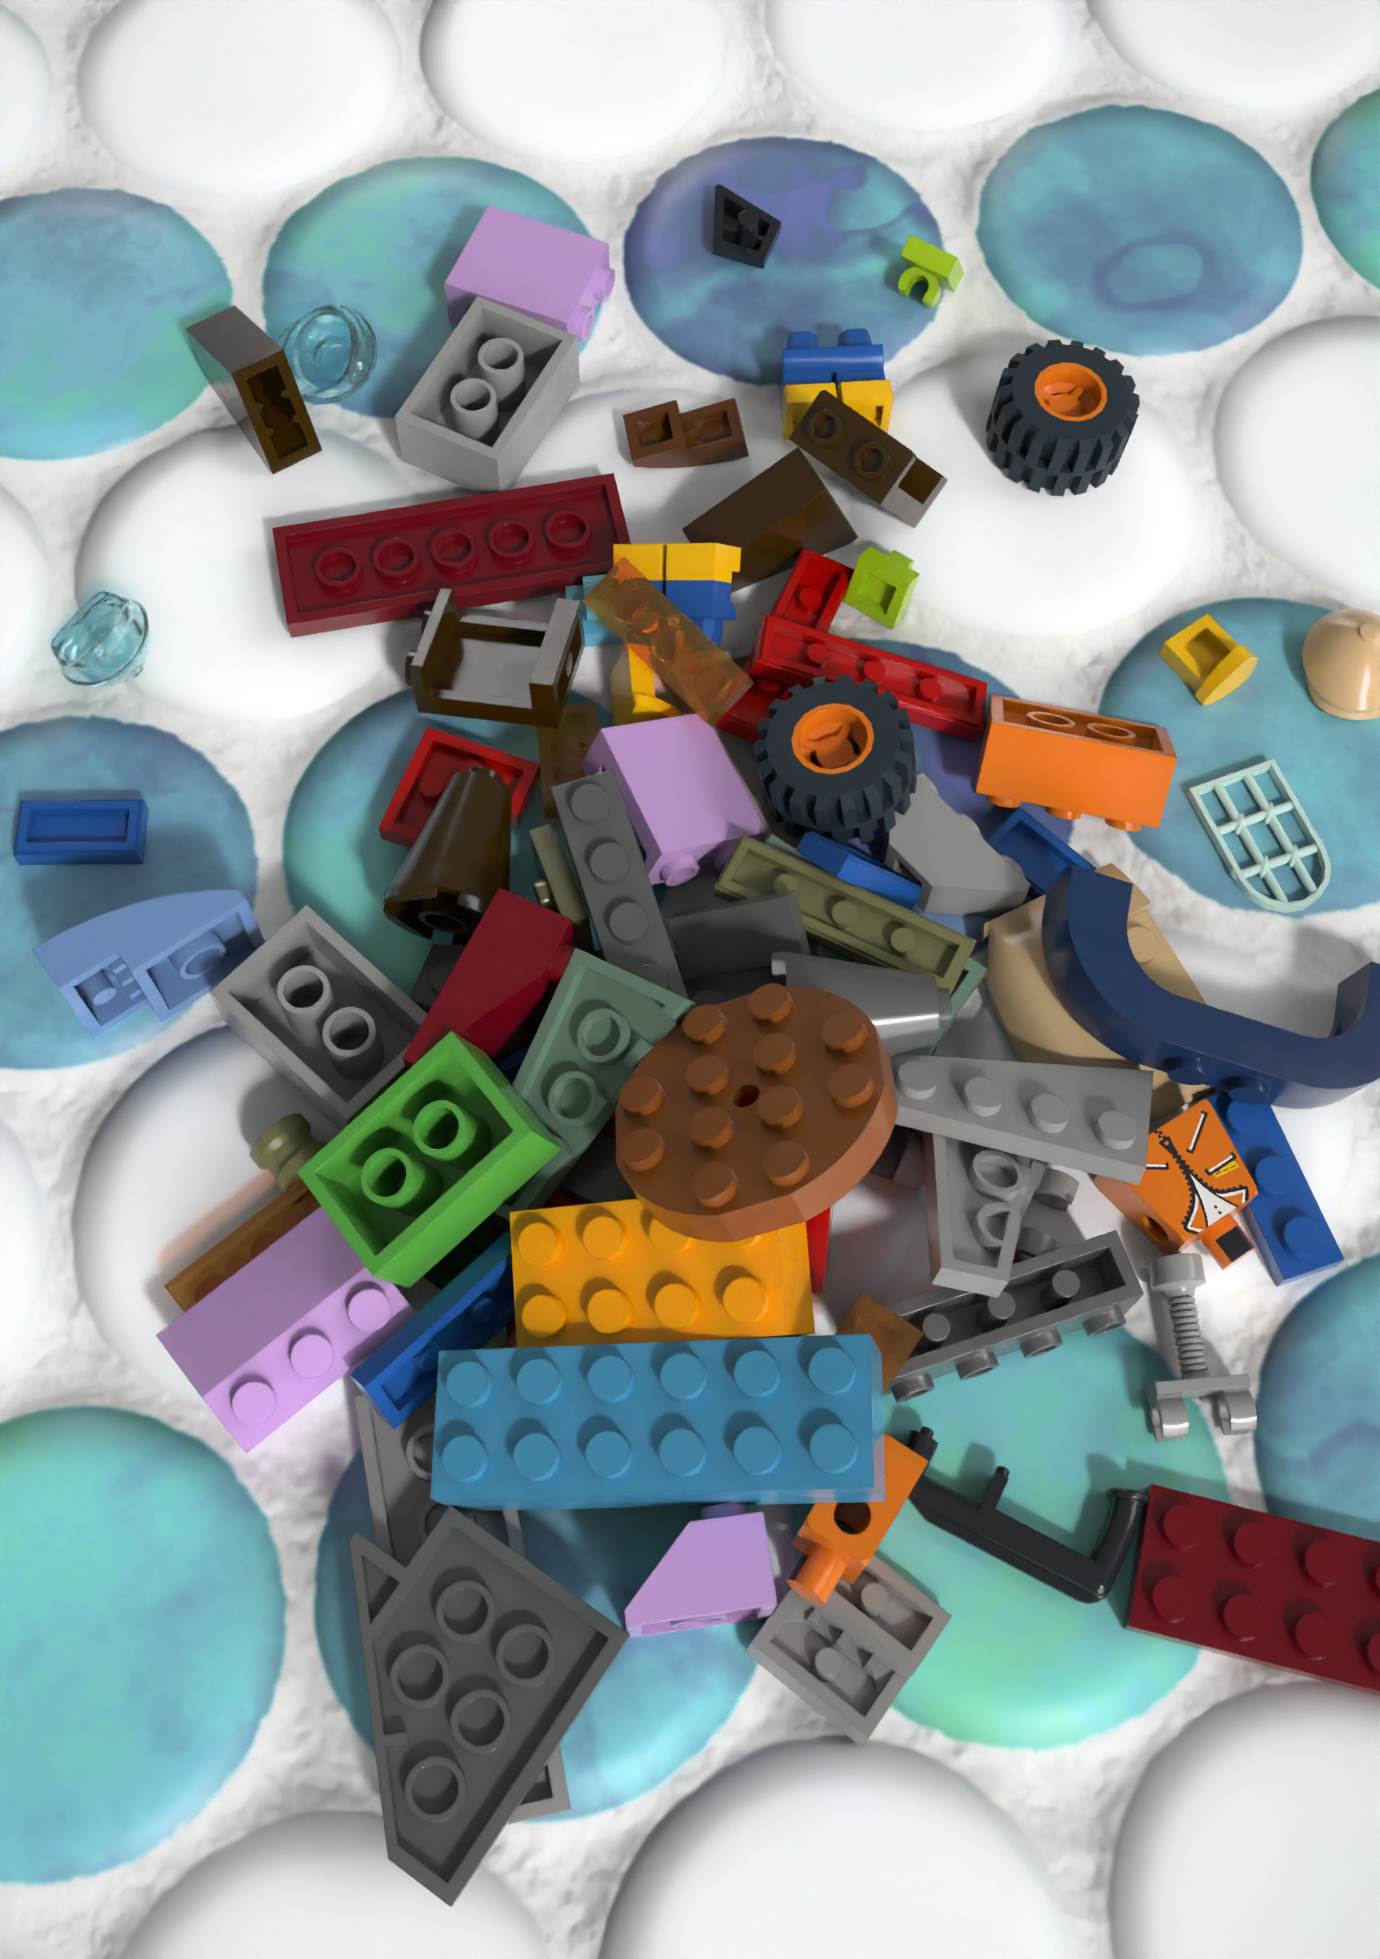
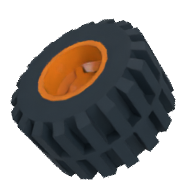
M1060 339L1048 340L1046 347H1042L1038 343L1026 347L1024 354L1017 353L1010 359L1008 368H1004L986 424L985 431L988 432L986 438L988 450L995 451L993 461L998 468L1007 467L1009 469L1007 477L1015 483L1021 480L1029 483L1028 489L1039 493L1042 487L1051 489V496H1063L1065 490L1071 488L1074 495L1086 493L1089 484L1094 488L1099 487L1105 483L1108 474L1112 475L1116 470L1136 423L1140 400L1139 395L1133 393L1136 384L1132 376L1122 375L1124 366L1117 359L1108 360L1105 358L1106 352L1097 347L1093 350L1084 348V342L1072 340L1070 345L1062 344Z
M839 674L837 682H826L825 675L812 678L813 686L803 689L798 683L788 689V700L782 701L776 698L768 707L770 719L761 718L758 725L757 733L759 740L754 741V754L765 803H768L770 814L776 823L784 821L785 831L796 839L801 834L806 833V831L809 833L814 831L847 847V840L859 838L862 845L874 840L873 831L877 828H880L885 833L896 825L895 811L905 815L911 805L910 793H915L917 777L914 737L910 718L905 708L898 709V700L889 690L879 695L877 683L864 679L858 685L853 684L852 675Z

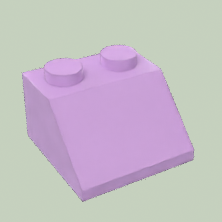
M723 1503L702 1508V1518L698 1521H691L686 1525L624 1610L626 1630L630 1634L629 1639L769 1618L777 1606V1598L764 1512L746 1514L745 1505L740 1503Z

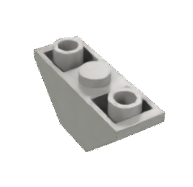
M916 772L915 793H910V807L905 815L895 811L896 825L887 833L883 831L882 863L920 886L919 889L922 890V893L915 904L924 913L997 918L1022 906L1031 884L1026 880L1020 866L1009 856L997 853L982 838L975 822L963 813H956L939 797L933 782L923 773Z

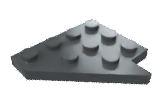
M450 1505L406 1568L358 1532H355L349 1543L388 1859L448 1906L453 1907L629 1640L630 1634Z

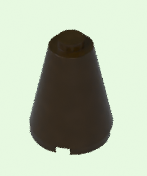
M473 766L469 767L467 771L455 773L451 777L384 893L383 903L385 904L383 912L394 924L412 934L429 940L432 938L434 929L454 934L451 945H467L498 889L501 888L510 892L512 791L503 782V777L499 773L489 768Z

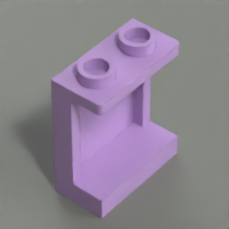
M488 205L444 283L449 322L458 325L476 297L480 296L578 336V343L579 341L586 342L593 328L595 310L599 302H607L612 293L615 282V270L611 269L609 265V243Z
M706 712L602 728L581 763L586 777L611 769L614 770L629 819L646 852L644 865L651 885L665 882L667 886H677L689 881L696 875L715 871L721 874L742 834L761 842L767 833Z

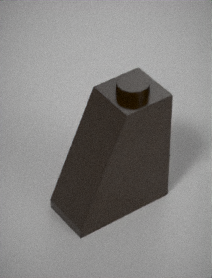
M234 305L185 328L207 381L272 474L322 451L284 350Z
M799 447L682 529L690 543H720L741 548L740 572H732L731 593L793 568L803 547L824 555L844 547L859 538Z

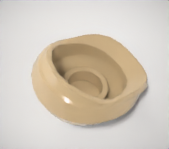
M1359 608L1341 609L1328 613L1310 628L1304 639L1302 658L1310 695L1316 706L1331 716L1348 720L1379 718L1380 616Z

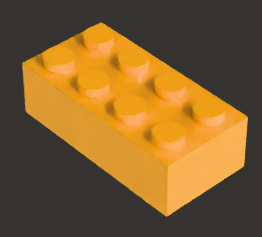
M638 1199L509 1212L517 1348L744 1339L815 1333L806 1222L736 1242H713L687 1237L668 1229L655 1220Z

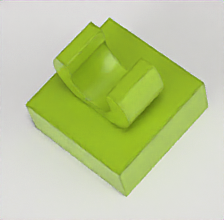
M910 235L900 254L907 270L900 276L898 290L901 295L907 297L915 283L919 281L927 282L929 288L922 301L925 307L932 309L940 300L941 287L955 292L964 275V271L958 257Z
M871 546L868 547L858 558L843 602L886 627L893 629L903 619L920 575L911 569L915 561L896 550H893L887 556Z

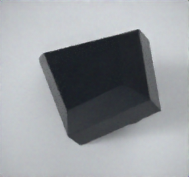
M721 184L716 185L713 254L764 269L781 231V221Z

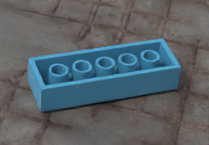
M870 1334L439 1351L430 1499L448 1507L451 1505L458 1511L712 1506L723 1503L764 1505L886 1502L882 1352Z

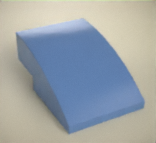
M240 889L202 890L145 900L98 915L64 930L31 950L92 1038H95L148 1003L161 1022H163L216 987L265 943V940L249 903Z

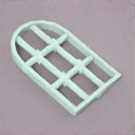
M1275 759L1237 772H1230L1226 776L1189 788L1186 793L1188 799L1226 865L1230 877L1248 900L1266 910L1288 913L1304 910L1320 898L1330 882L1331 862L1323 840L1318 836ZM1268 771L1286 802L1273 806L1272 802L1268 803L1253 776ZM1241 780L1245 781L1261 811L1245 817L1242 812H1238L1225 789V786ZM1215 790L1232 821L1216 826L1199 795ZM1291 810L1310 845L1299 849L1296 844L1292 845L1276 815ZM1264 820L1266 825L1269 823L1285 854L1268 860L1267 855H1262L1247 826ZM1232 831L1235 832V835L1240 834L1256 864L1240 869L1222 835ZM1314 853L1317 855L1321 867V880L1318 889L1300 859ZM1288 863L1290 868L1294 867L1309 897L1304 900L1289 902L1271 869ZM1256 874L1259 875V878L1264 877L1276 900L1270 899L1256 891L1246 878Z

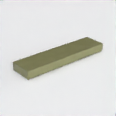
M744 834L741 835L714 886V896L727 902L795 890L807 939L861 964L933 975L936 978L937 989L949 988L950 996L976 944V940L865 889L836 878L832 874Z

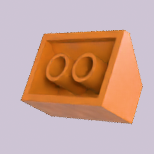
M991 694L976 771V793L986 794L985 800L1002 807L1017 808L1021 806V802L1045 806V811L1048 814L1063 819H1080L1081 814L1103 817L1107 825L1124 831H1140L1142 825L1159 828L1177 755L1166 727Z

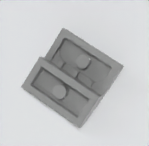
M873 1554L869 1563L853 1584L846 1582L842 1578L839 1579L824 1606L807 1600L791 1588L747 1647L745 1653L861 1747L869 1739L907 1680L915 1673L952 1615Z

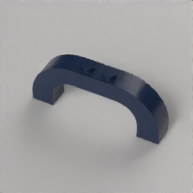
M1072 864L1047 890L1042 919V946L1051 980L1064 1005L1078 1023L1097 1041L1113 1052L1138 1064L1166 1072L1171 1080L1180 1084H1204L1228 1092L1230 1098L1241 1103H1265L1292 1109H1311L1339 1102L1380 1079V964L1371 961L1340 982L1337 988L1334 1023L1328 1038L1307 1037L1180 997L1163 989L1151 980L1136 961L1127 935L1132 883Z

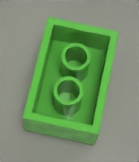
M450 1031L300 1168L297 1173L371 1275L375 1278L410 1288L563 1148L488 1055L455 1032Z

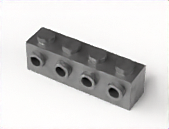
M1114 1230L1012 1264L1009 1282L998 1298L943 1287L859 1315L851 1334H870L882 1352L883 1396L893 1393L894 1399L898 1403L914 1399L932 1391L935 1388L932 1379L956 1371L961 1381L986 1374L999 1367L997 1357L1018 1350L1022 1351L1025 1359L1048 1353L1063 1345L1060 1336L1084 1328L1088 1337H1094L1119 1328L1126 1323L1123 1314H1126L1144 1295V1292L1118 1232Z

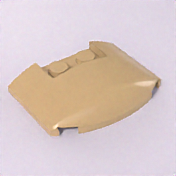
M1109 863L1094 870L1095 872L1133 884L1127 920V935L1132 953L1142 970L1163 989L1180 997L1206 1004L1148 912L1147 908L1151 904L1149 899L1114 864ZM1046 894L983 925L982 941L988 939L987 961L989 968L985 972L988 993L1000 1026L1021 1062L1154 1071L1150 1124L1217 1090V1088L1204 1084L1185 1085L1171 1080L1166 1072L1128 1060L1101 1044L1078 1023L1057 993L1044 958L1042 919Z

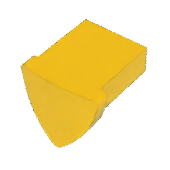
M1208 613L1165 641L1159 653V656L1196 693L1194 697L1203 706L1216 702L1238 688L1252 674L1258 662V658L1248 647L1238 645Z
M627 645L609 676L613 726L682 716L683 714L675 707L661 699L655 698L650 648Z

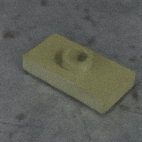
M549 824L529 830L535 866L540 878L539 880L532 881L538 905L572 919L574 947L592 955L594 945L589 915L555 829L551 828Z

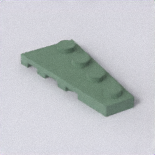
M575 948L512 1085L563 1149L499 1206L494 1213L510 1221L509 1212L541 1209L614 1114L619 1100V1092L624 1084L627 1083L637 1065L663 1037L683 1022L685 1016L694 1009L697 1003Z

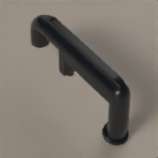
M923 1426L919 1432L910 1430L903 1445L929 1462L907 1498L927 1523L1075 1601L1093 1604L1106 1598L1112 1589L1136 1533L1142 1504L1148 1502V1495L1146 1493L1123 1488L1107 1489L1106 1496L1111 1499L1108 1514L1088 1558L995 1509L1009 1479L1010 1472L1006 1467L997 1466L979 1503L925 1475L939 1444L932 1439L934 1432L929 1427Z

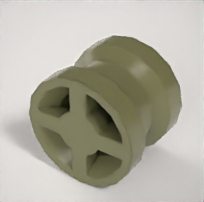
M299 1113L285 1116L265 1130L252 1146L249 1155L260 1169H270L275 1175L274 1184L284 1197H293L309 1189L297 1171L328 1144L324 1141H316L311 1136L310 1123Z

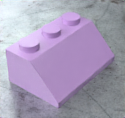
M320 1206L156 1334V1337L201 1398L247 1454L397 1332L416 1312L393 1283L371 1275L323 1207Z

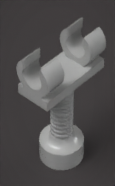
M912 1133L892 1181L914 1191H917L921 1185L925 1184L923 1137ZM1033 1160L1029 1166L1032 1169L1029 1187L1023 1196L1020 1214L1022 1215L1021 1225L1032 1197L1049 1208L1067 1211L1068 1205H1072L1080 1183L1062 1171L1045 1168V1164ZM1020 1225L1014 1260L1021 1262L1055 1250L1057 1241L1042 1231Z
M1181 1253L1162 1256L1148 1261L1147 1266L1152 1291L1163 1292L1167 1299H1169L1168 1305L1171 1306L1169 1311L1172 1313L1170 1317L1173 1319L1172 1326H1175L1173 1332L1176 1333L1174 1339L1177 1340L1175 1345L1178 1346L1176 1350L1177 1353H1180L1178 1355V1359L1181 1360L1179 1366L1182 1367L1180 1373L1183 1374L1181 1380L1154 1382L1145 1389L1146 1399L1149 1402L1151 1429L1156 1442L1181 1440L1182 1437L1188 1436V1416L1183 1401L1185 1398L1216 1396L1217 1418L1224 1436L1247 1434L1250 1430H1256L1257 1414L1253 1397L1249 1391V1387H1251L1249 1374L1211 1377L1209 1372H1206L1208 1366L1204 1365L1207 1363V1360L1203 1358L1205 1357V1352L1202 1351L1204 1350V1345L1201 1344L1203 1343V1338H1200L1202 1333L1198 1331L1200 1329V1325L1197 1324L1199 1323V1318L1196 1317L1198 1316V1311H1195L1197 1306L1193 1304L1196 1300L1192 1297L1194 1296L1195 1289L1206 1283L1201 1255Z

